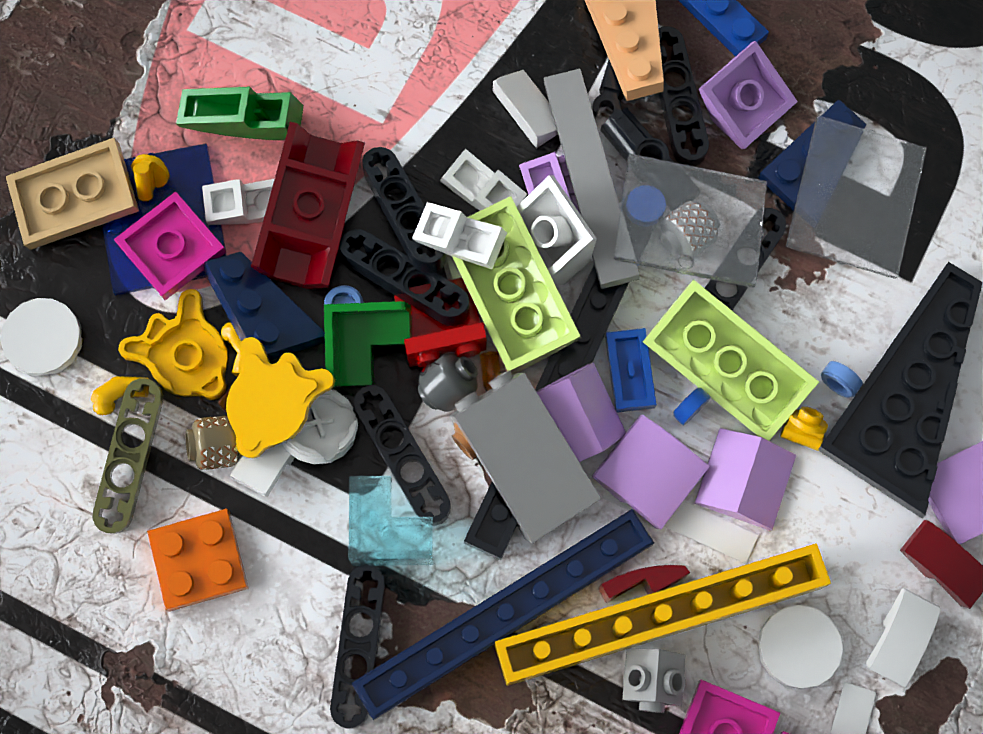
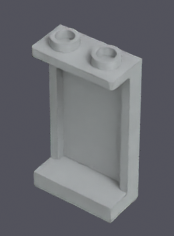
M508 370L489 382L492 389L478 397L476 392H473L456 402L454 405L457 411L449 416L453 423L459 426L518 522L517 527L524 539L534 543L599 501L601 497L526 374L516 373L512 375L511 371Z

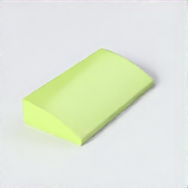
M510 196L467 217L502 227L507 232L493 269L453 257L507 371L510 370L512 375L580 339L581 336L512 197Z
M694 279L643 340L644 344L698 388H702L714 401L753 433L768 441L771 440L819 383L816 378Z

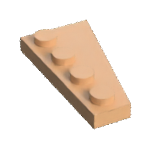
M585 0L626 101L663 92L664 78L656 0Z

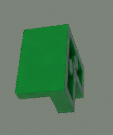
M405 301L324 304L325 367L334 376V387L374 385L373 346L405 345L404 339L412 338L410 304Z

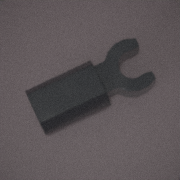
M609 59L599 88L601 95L596 97L592 106L595 118H597L599 109L602 107L611 108L613 113L621 109V102L619 100H622L624 97Z

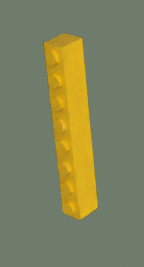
M815 543L495 641V649L506 686L623 651L626 648L636 647L808 594L831 584L818 545Z

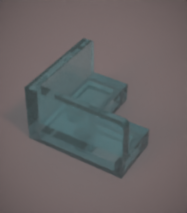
M350 476L348 548L350 563L352 566L366 564L372 566L434 565L433 518L392 517L391 476Z

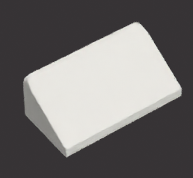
M524 70L499 77L493 81V93L536 149L558 135L550 103Z

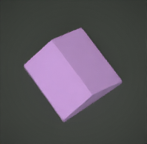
M756 41L750 43L699 88L711 120L741 149L748 147L798 102Z
M594 362L536 391L579 462L605 451L626 433Z
M720 428L708 461L710 467L704 473L694 504L772 531L796 455L762 437Z

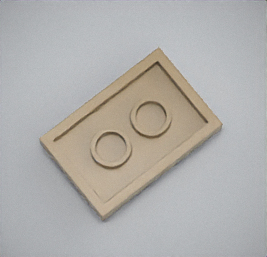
M115 138L6 176L23 244L29 250L139 211L120 143Z

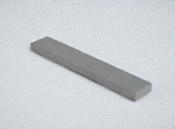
M581 69L544 77L546 93L580 215L597 238L592 258L600 287L604 289L639 280L640 274Z

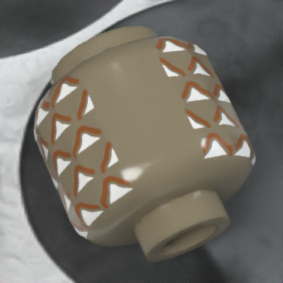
M228 416L196 419L192 424V428L185 431L188 461H195L196 466L200 470L228 468L237 464L239 451L236 447V435L228 420Z

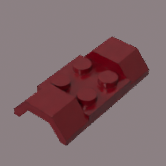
M289 123L251 268L262 275H266L269 279L306 289L328 288L365 142L357 140L339 143L311 135L299 124Z

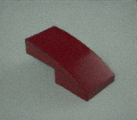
M924 520L900 551L925 577L935 579L961 607L971 609L983 593V565L944 531L929 520Z
M684 565L645 567L616 576L602 583L598 590L606 603L642 584L649 595L667 589L686 578L690 572Z

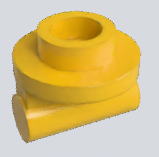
M138 155L132 162L131 168L135 177L138 199L149 201L153 198V190L163 187L170 177L169 171L164 162L153 155Z
M802 406L800 410L796 409L787 422H785L780 437L819 451L818 449L823 442L828 424L823 420L824 416L821 412L811 407Z

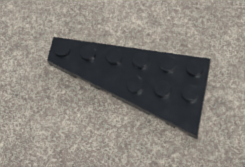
M949 261L818 449L821 453L922 519L926 516L929 504L928 499L938 467V458L945 439L958 386L957 381L966 353L965 348L983 284L982 281Z

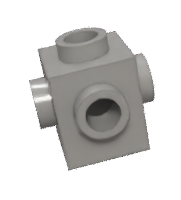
M626 648L622 700L639 702V711L664 713L665 705L682 706L683 690L685 688L686 655L661 649Z

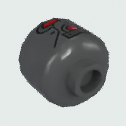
M452 352L444 353L420 372L419 395L424 403L432 409L444 412L453 411L456 409L454 405L456 402L477 391V368L467 357H457Z

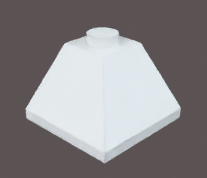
M549 175L517 206V209L555 286L565 285L591 261L597 238L554 175Z

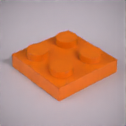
M227 508L147 531L165 610L168 612L249 589L230 511Z

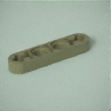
M139 378L132 381L127 386L123 396L93 508L92 518L94 524L100 531L105 533L117 534L123 532L129 527L134 515L164 397L161 388L154 381L147 378ZM144 386H148L149 393L155 396L153 403H145L142 413L145 416L151 415L149 423L139 418H127L129 410L137 414L139 401L134 399L135 392H142ZM131 425H139L145 432L143 443L135 448L127 447L122 439L124 430ZM128 464L134 470V480L127 487H118L112 480V472L118 465ZM108 489L119 494H130L128 502L119 499L117 511L123 514L122 521H115L112 527L107 526L108 519L102 517L103 510H110L115 499L114 497H106Z

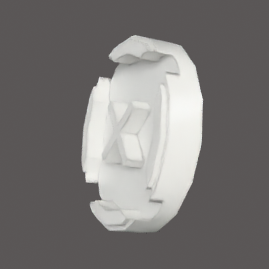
M36 298L20 304L9 314L2 326L0 342L4 355L18 370L30 376L54 375L62 372L75 361L82 347V328L79 319L65 304L54 299Z
M330 390L325 392L312 403L307 421L302 430L293 439L283 442V447L296 459L311 464L331 463L343 457L353 446L358 429V421L353 412V406L347 398L337 391Z
M801 604L784 607L770 616L760 630L758 640L760 661L770 677L783 686L798 689L817 687L830 679L841 664L843 644L840 631L832 619L817 608Z

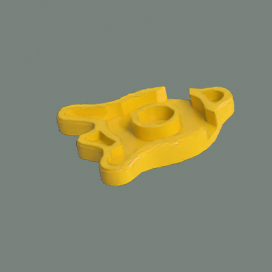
M187 289L181 293L177 316L174 319L168 320L160 313L153 314L142 335L127 337L119 344L118 351L124 359L139 362L146 366L153 378L166 391L184 397L202 396L208 400H216L226 391L227 385L224 378L228 364L226 343L217 329L206 321L203 313L202 296L195 289Z
M249 337L242 340L239 345L242 367L239 376L230 388L226 402L228 420L236 435L237 450L245 457L257 458L266 449L275 447V445L281 444L288 439H293L302 430L307 421L312 403L320 395L333 388L335 379L332 373L325 369L305 370L298 358L292 353H284L277 363L271 364L263 344L256 338Z

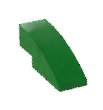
M251 87L182 89L176 124L181 128L224 136L262 140H285L290 122L301 126L304 105L291 92L256 93Z

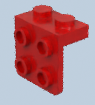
M463 278L448 279L462 288L469 297L470 314L462 324L446 326L411 305L412 338L404 339L409 367H426L437 360L440 355L448 352L455 353L457 357L471 358L482 351H487V337L483 322L480 323L477 307ZM431 284L411 287L409 290L415 294H423L430 289ZM394 295L395 302L404 301ZM455 301V303L452 305H449L446 302H444L446 311H448L452 307L459 309V303L457 301Z

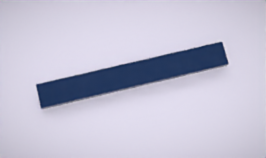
M633 509L351 684L374 721L495 645V641L505 639L653 546L654 541Z

